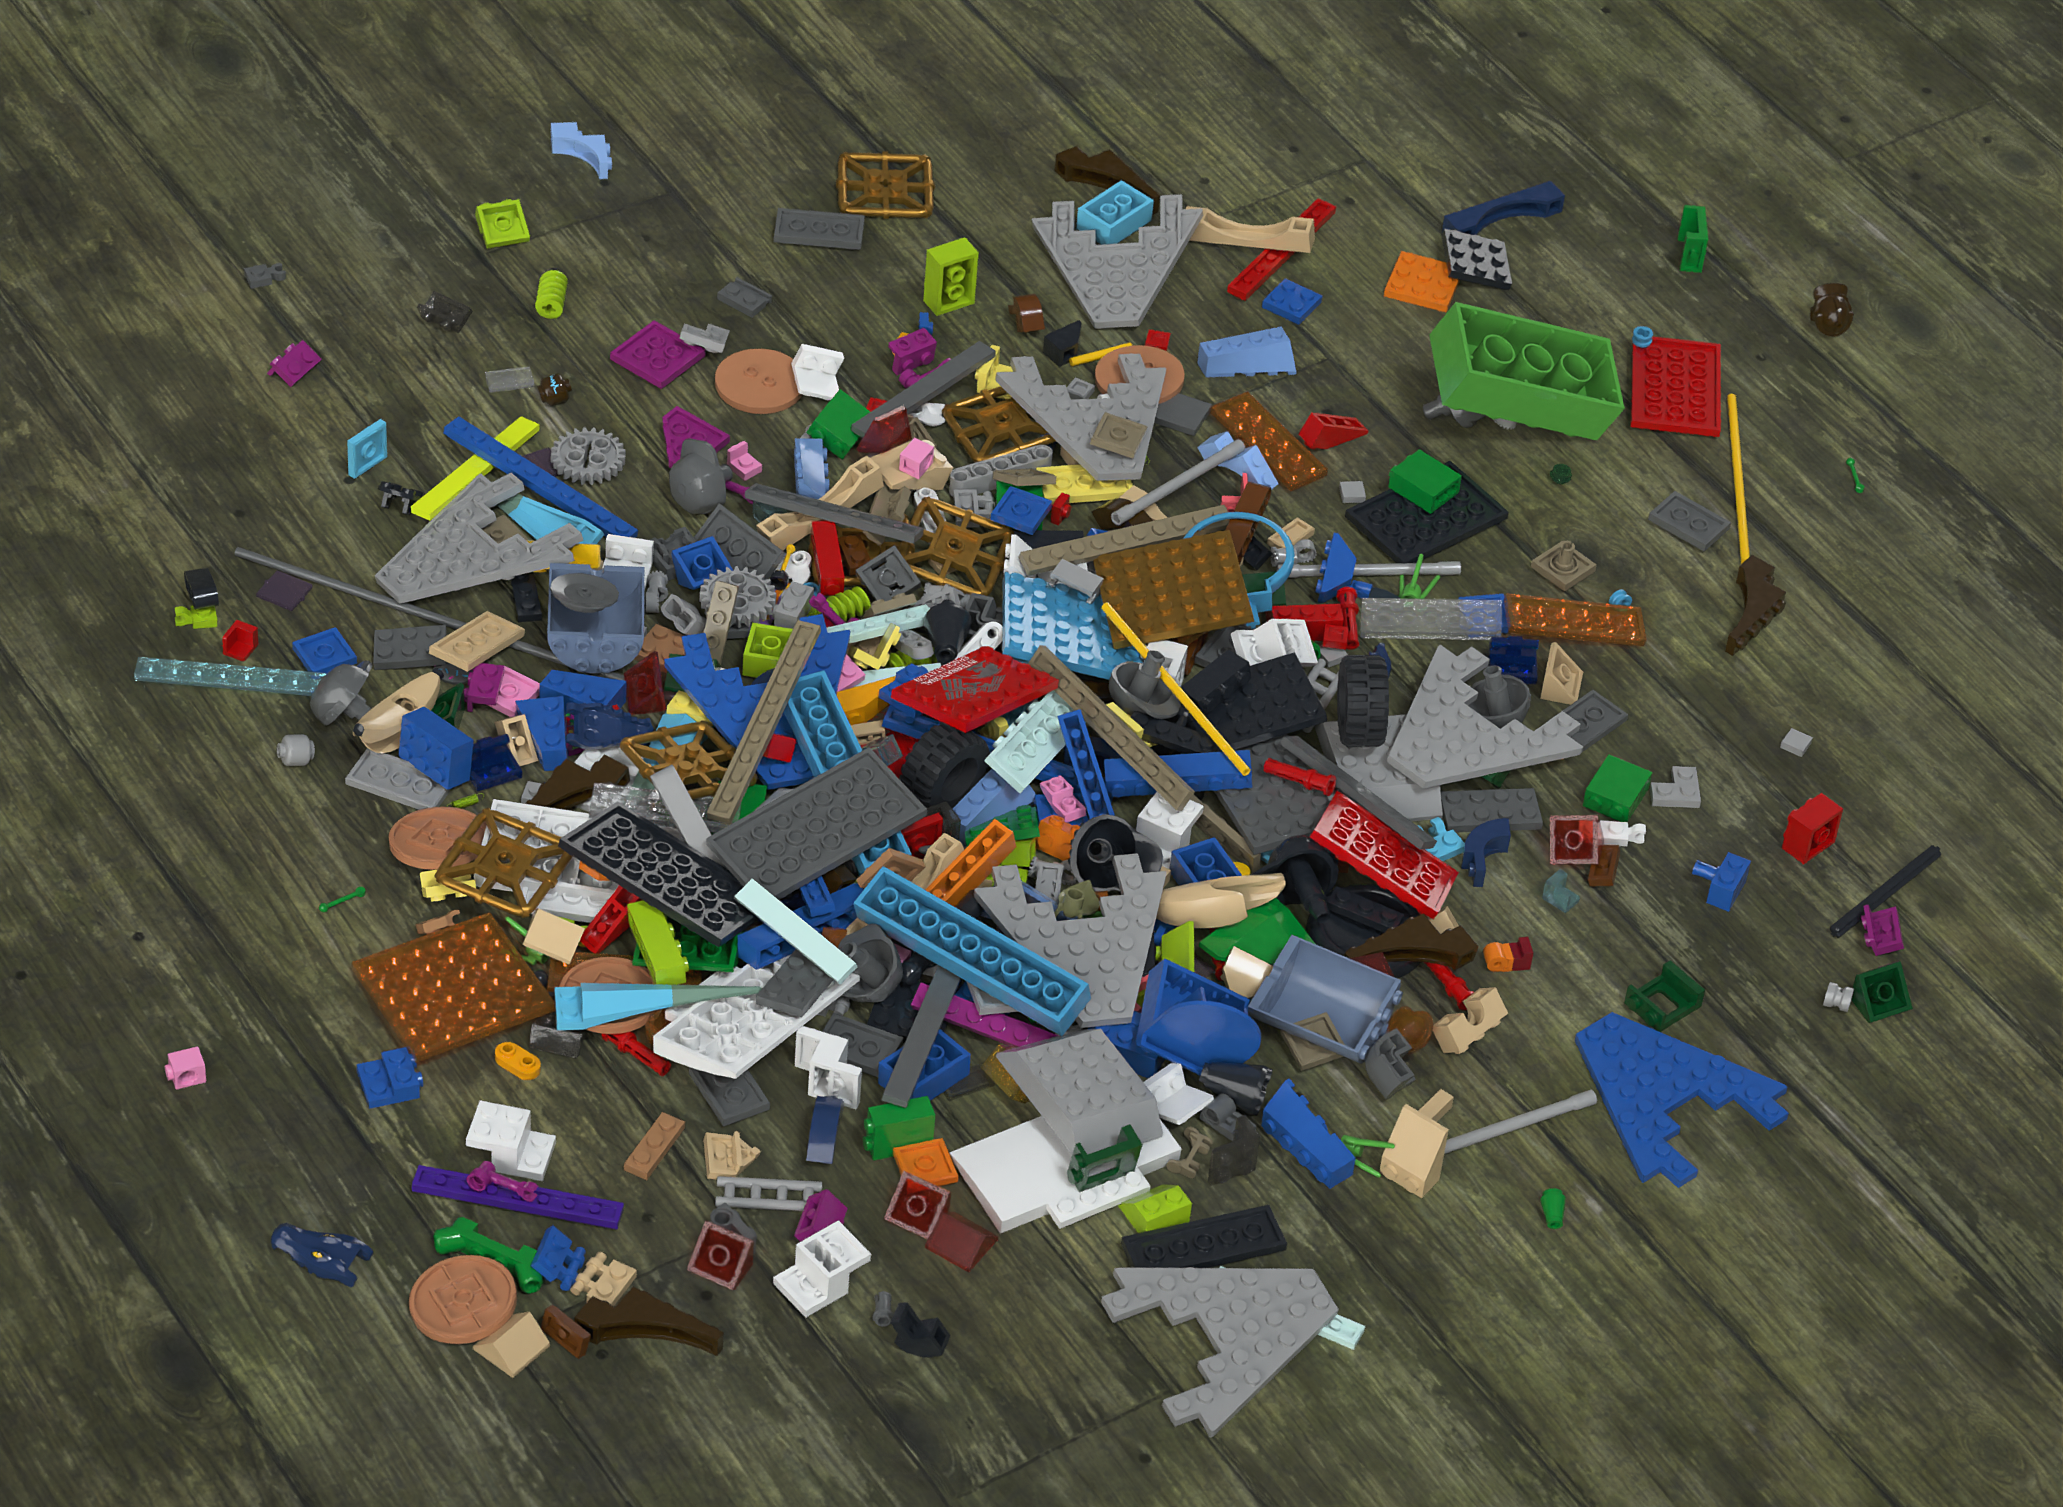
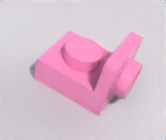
M745 441L727 450V465L744 481L762 472V464L748 454V443Z

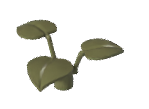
M1090 880L1070 886L1059 894L1058 907L1054 912L1055 917L1058 916L1060 911H1063L1066 917L1075 918L1077 916V919H1082V915H1091L1098 911L1099 899L1092 888Z

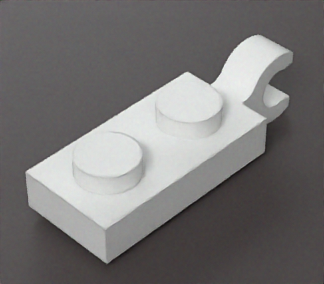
M1579 820V843L1627 846L1628 841L1644 843V834H1646V825L1635 824L1628 828V822Z

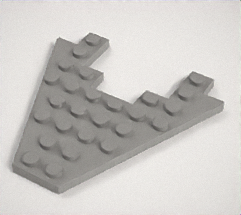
M1182 194L1160 196V226L1139 227V242L1096 245L1095 230L1075 231L1074 201L1053 202L1052 217L1032 218V224L1094 328L1132 327L1141 324L1203 218V209H1183Z
M1119 354L1117 362L1125 383L1108 384L1107 392L1110 398L1071 400L1066 385L1044 386L1033 357H1012L1010 365L1013 372L996 373V382L1097 481L1141 479L1166 374V367L1146 368L1140 354ZM1104 412L1148 426L1133 459L1090 444Z
M509 473L492 483L485 476L479 474L375 575V579L378 585L401 604L500 579L510 580L517 575L550 568V563L566 564L575 561L573 553L568 548H572L583 541V537L579 530L568 523L532 543L527 542L521 535L516 534L498 544L481 528H485L497 520L495 513L490 508L525 490L524 485L513 473Z
M1439 645L1388 755L1387 763L1423 789L1580 755L1583 746L1573 740L1571 736L1579 731L1581 724L1562 711L1534 732L1516 719L1501 729L1468 706L1477 699L1479 692L1465 683L1468 679L1486 668L1490 659L1473 647L1456 656L1442 645Z
M1138 854L1116 855L1113 857V866L1121 895L1100 897L1099 906L1102 917L1056 921L1052 902L1027 904L1017 865L992 867L991 873L995 887L975 888L974 898L1006 937L1089 984L1091 999L1075 1019L1081 1028L1131 1023L1166 879V871L1143 873Z
M1116 1268L1114 1269L1113 1276L1121 1290L1102 1296L1101 1304L1113 1323L1161 1306L1172 1326L1193 1318L1198 1320L1218 1353L1198 1361L1197 1368L1207 1384L1164 1399L1162 1406L1174 1427L1199 1418L1209 1437H1213L1338 1313L1336 1304L1314 1269Z

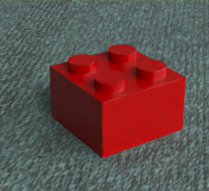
M1820 793L1815 798L1808 799L1802 807L1794 809L1789 814L1787 829L1783 834L1782 849L1803 865L1835 843L1843 808L1823 793Z

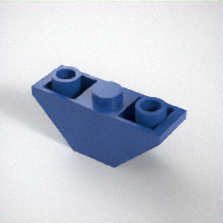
M1334 532L1332 541L1327 540L1324 554H1328L1327 560H1322L1320 573L1324 575L1322 580L1318 579L1315 593H1319L1318 603H1324L1337 596V591L1343 587H1350L1357 558L1339 533Z

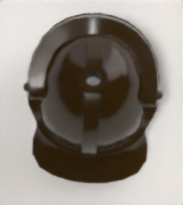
M1826 283L1816 287L1813 291L1815 302L1810 309V320L1815 321L1816 328L1824 335L1839 336L1851 326L1854 313L1847 298L1848 288L1844 284Z

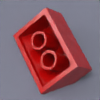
M1340 604L1272 606V611H1265L1267 622L1271 619L1305 620L1312 641H1323L1325 624L1343 626L1344 622Z

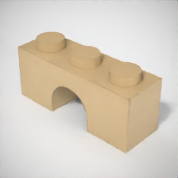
M1496 987L1480 988L1463 1001L1468 1011L1467 1019L1464 1013L1447 1014L1431 1026L1443 1053L1455 1052V1054L1465 1052L1468 1050L1469 1044L1485 1036V1031L1501 1023L1500 1019L1507 1015L1508 1012Z

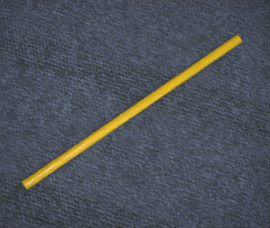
M1729 394L1727 402L1742 564L1750 557L1736 395Z
M1108 602L1104 603L1101 609L1145 660L1149 651L1148 648ZM1161 666V680L1243 776L1248 775L1251 769L1165 668Z

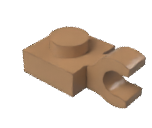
M451 910L443 916L415 924L418 934L427 933V937L442 933L441 928L446 926L450 929L462 928L464 926L463 923L454 924L452 921L453 916L459 914L460 911Z

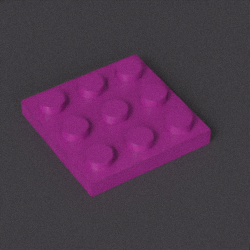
M653 320L610 352V360L662 389L705 357V349L698 345L686 344L684 340L679 339L680 335Z

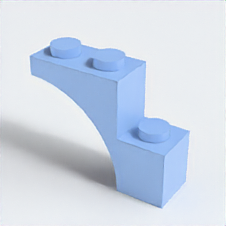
M577 122L551 123L552 154H566L580 158L596 170L599 179H608V170H612V159L607 157L610 156V145L605 143L604 135L582 136V131L577 129Z
M1226 431L1211 436L1197 448L1205 460L1234 440L1229 432ZM1257 445L1245 448L1242 453L1217 465L1231 469L1241 476L1242 473H1247L1248 481L1269 486L1271 489L1279 484Z

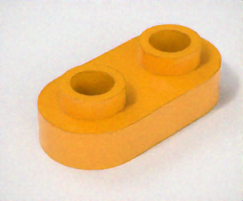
M503 1042L496 1047L495 1061L499 1066L523 1080H532L539 1076L541 1063L538 1057L512 1042Z

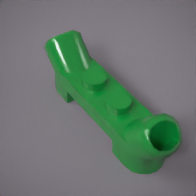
M458 1217L450 1227L436 1229L434 1232L435 1249L440 1255L460 1251L466 1255H477L493 1259L506 1267L511 1275L517 1277L521 1291L527 1294L537 1292L543 1285L541 1274L531 1267L537 1250L529 1246L523 1245L519 1251L479 1234L478 1223L464 1217Z

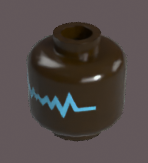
M559 373L542 378L540 385L537 386L542 402H546L549 406L568 401V392L572 391L569 379H563V376Z

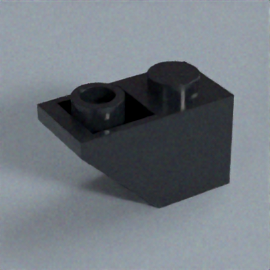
M1080 320L1044 336L1043 353L1058 367L1069 363V358L1076 357L1078 354L1082 325Z

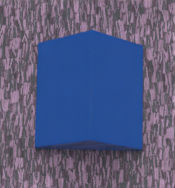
M713 536L672 550L671 552L678 584L692 590L704 585V579H709L710 573L717 576L718 569L723 573L726 572V567L734 571Z

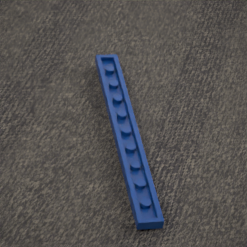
M457 417L444 427L443 434L504 473H513L523 482V485L567 513L585 519L602 530L605 537L608 534L631 538L637 537L638 529L461 417Z
M890 705L883 719L882 727L921 739L925 732L928 733L931 727L939 725L941 722L922 715L914 719ZM978 735L986 741L991 754L995 749L992 746L995 740ZM1051 760L1035 777V779L1047 781L1051 778L1062 776L1073 787V792L1081 793L1072 766Z

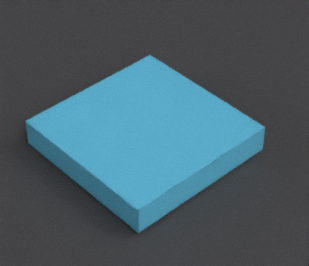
M379 419L347 441L348 475L353 479L387 458L386 422L382 419Z

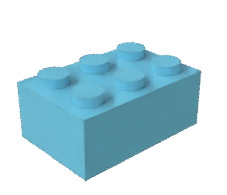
M1121 180L1078 208L1076 229L1079 231L1095 230L1096 241L1102 245L1117 244L1138 230L1139 227H1143L1152 221L1154 200Z

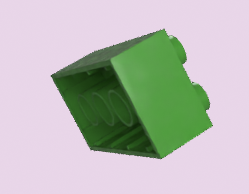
M1458 302L1454 303L1429 334L1442 405L1453 410H1466L1487 415L1492 419L1501 418L1523 423L1531 428L1540 427L1562 432L1571 437L1579 436L1598 440L1625 409L1609 338Z

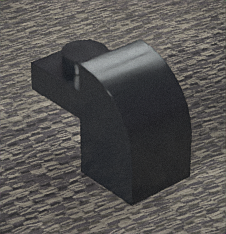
M908 1302L898 1303L890 1322L898 1333L894 1343L906 1353L923 1358L942 1356L951 1336L939 1318L920 1320Z

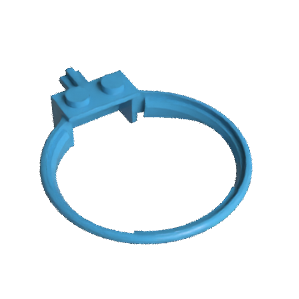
M1226 512L1208 517L1193 526L1183 539L1192 537L1197 530L1200 531L1214 522L1240 518L1256 522L1261 521L1271 526L1281 536L1285 544V562L1274 575L1265 579V591L1247 593L1254 622L1246 623V626L1254 629L1256 625H1260L1258 612L1272 611V594L1286 582L1292 572L1295 556L1292 542L1280 526L1257 514Z

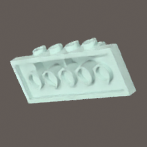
M1054 690L1047 693L1040 702L1035 699L1026 709L1029 713L1027 714L1024 711L1016 719L1017 726L1014 723L1011 724L1003 733L1006 738L1001 735L992 745L995 749L984 760L1019 793L1031 783L1065 746L1057 716L1075 710Z

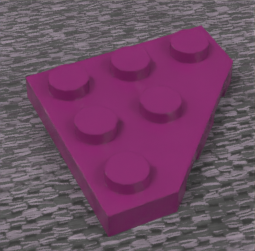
M678 406L662 417L667 459L670 468L680 459L682 443L685 439L691 438L706 441L714 447L716 453L730 442V435Z

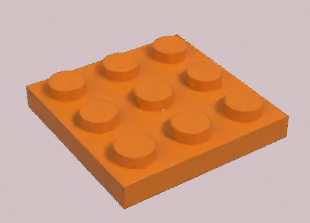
M1401 251L1384 290V297L1447 313L1460 279L1448 276L1446 262Z

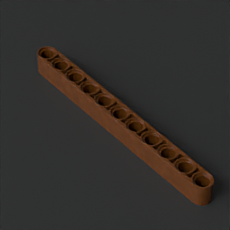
M1248 481L1234 512H1247L1263 516L1270 500L1271 487ZM1233 518L1230 519L1225 531L1230 530L1239 565L1259 522ZM1209 631L1175 637L1173 642L1188 646L1184 675L1190 674L1195 664V656L1201 650Z

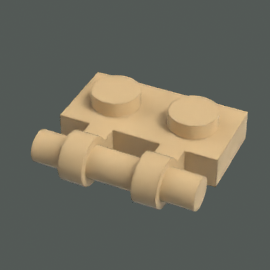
M598 1252L595 1257H591L586 1263V1269L583 1273L577 1275L576 1282L570 1291L576 1296L582 1291L587 1292L586 1302L594 1296L615 1306L637 1277V1270L616 1260H613L609 1266L603 1264L607 1259L606 1255ZM594 1275L600 1277L597 1282L591 1281Z

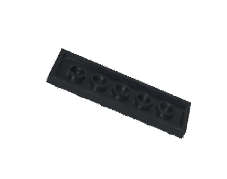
M1270 1205L1132 1234L1121 1238V1245L1131 1268H1209L1287 1249V1242Z

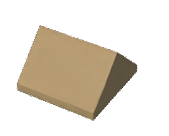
M1556 642L1551 643L1540 699L1571 705L1578 700L1583 671Z
M537 908L533 913L522 945L570 964L585 928Z
M531 1312L512 1314L508 1322L496 1332L478 1341L473 1346V1350L514 1378L550 1347V1342Z

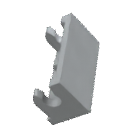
M1061 559L1051 572L1050 578L1052 580L1049 585L1054 587L1059 581L1090 596L1086 603L1092 604L1100 594V587L1104 578Z

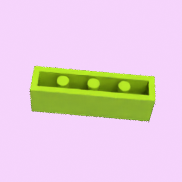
M644 900L627 904L628 923L654 984L678 985L686 983L685 972L689 971L688 961L686 957L681 956L679 940H674V929L671 923H667V915L657 908L650 906Z

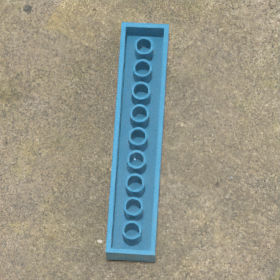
M825 670L799 677L785 707L784 714L815 778L863 750ZM901 831L852 858L860 876L889 848L912 856Z
M882 866L853 903L858 919L867 924H877L889 937L1060 1036L1064 1035L1091 999L1089 984L884 866Z

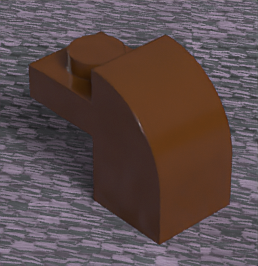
M1037 295L1014 296V304L1008 305L1009 314L1016 315L1018 332L1045 329L1042 307Z

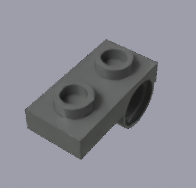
M1219 1094L1200 1113L1202 1121L1238 1146L1256 1132V1125L1236 1112L1234 1101L1226 1094Z
M726 1202L717 1206L710 1215L711 1238L721 1243L731 1240L746 1257L756 1252L757 1240L754 1229L750 1226L748 1227L741 1220L739 1213L736 1210H732Z

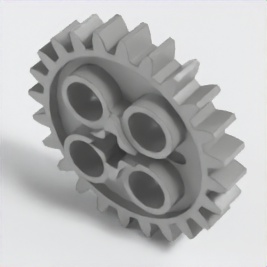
M583 427V432L574 429V434H571L567 431L566 437L559 436V441H554V447H551V463H553V469H557L558 475L564 474V479L571 477L572 483L581 480V485L585 481H589L593 485L594 481L597 480L602 484L603 478L610 481L611 475L617 477L618 471L623 470V465H625V449H623V443H619L618 437L612 438V433L605 435L603 429L598 433L594 427L591 431H587L586 427ZM589 444H591V450L589 452V463L588 467L585 468V462L587 461L588 446Z
M735 566L734 571L726 567V572L723 573L718 569L717 576L710 573L709 579H704V585H701L699 601L701 602V608L705 609L706 615L716 581L737 585L739 590L730 627L733 623H736L738 628L741 627L742 623L750 627V622L759 623V618L767 620V615H772V609L776 603L775 586L771 585L770 579L764 580L765 574L757 576V570H753L750 573L747 567L743 571H739L738 566Z

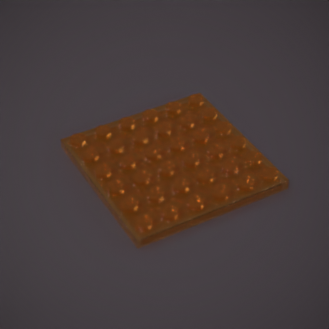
M490 912L351 962L353 972L403 1045L407 1047L408 1052L413 1056L416 1063L556 1011L554 1000Z

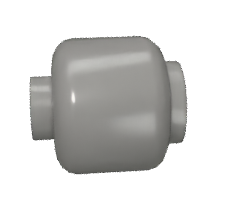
M304 734L285 735L282 738L281 743L277 744L276 751L277 757L282 759L284 765L306 766L314 758L315 748L313 741L309 740L308 736Z

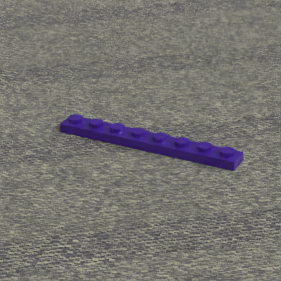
M418 1165L412 1182L413 1192L617 1230L624 1211V1203L541 1187H537L533 1192L538 1196L532 1202L524 1200L517 1192L492 1182L483 1191H476L467 1183V1176L469 1174Z

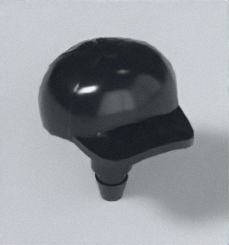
M1103 814L1091 818L1085 823H1081L1079 830L1074 832V839L1070 841L1072 849L1069 850L1070 858L1068 859V864L1071 866L1073 875L1079 883L1090 880L1094 891H1120L1113 866V857L1116 855L1138 854L1143 873L1158 872L1162 867L1163 854L1161 848L1150 838L1134 830L1125 819L1118 816Z
M1291 836L1276 847L1266 866L1251 875L1282 873L1286 878V886L1276 898L1284 906L1303 904L1305 910L1309 911L1318 923H1325L1329 920L1330 915L1326 894L1336 884L1339 872L1338 860L1335 859V855L1330 850L1319 845L1310 836Z

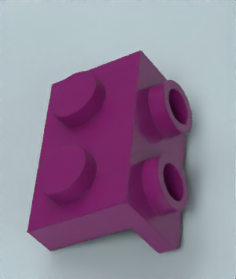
M925 328L889 342L888 347L895 354L892 370L897 376L907 369L913 370L934 360L937 342Z
M302 340L297 345L292 343L284 351L285 356L281 357L278 355L270 363L272 368L267 374L272 376L276 372L292 387L322 359Z
M481 663L474 667L473 672H469V688L464 690L468 712H473L475 703L496 705L504 676V665Z
M1869 904L1864 905L1865 915H1862L1861 919L1864 929L1868 931V933H1864L1867 947H1872L1875 956L1904 949L1899 913L1896 906L1872 913Z

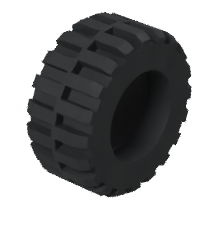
M1347 655L1341 659L1337 684V714L1340 741L1346 747H1379L1386 740L1389 715V682L1385 659L1379 655Z
M941 722L939 725L931 727L928 733L925 732L918 743L916 742L913 745L912 751L905 758V764L902 765V774L899 780L925 806L929 815L939 813L941 816H945L986 775V768L989 765L984 760L990 755L988 745L985 740L972 730L965 733Z

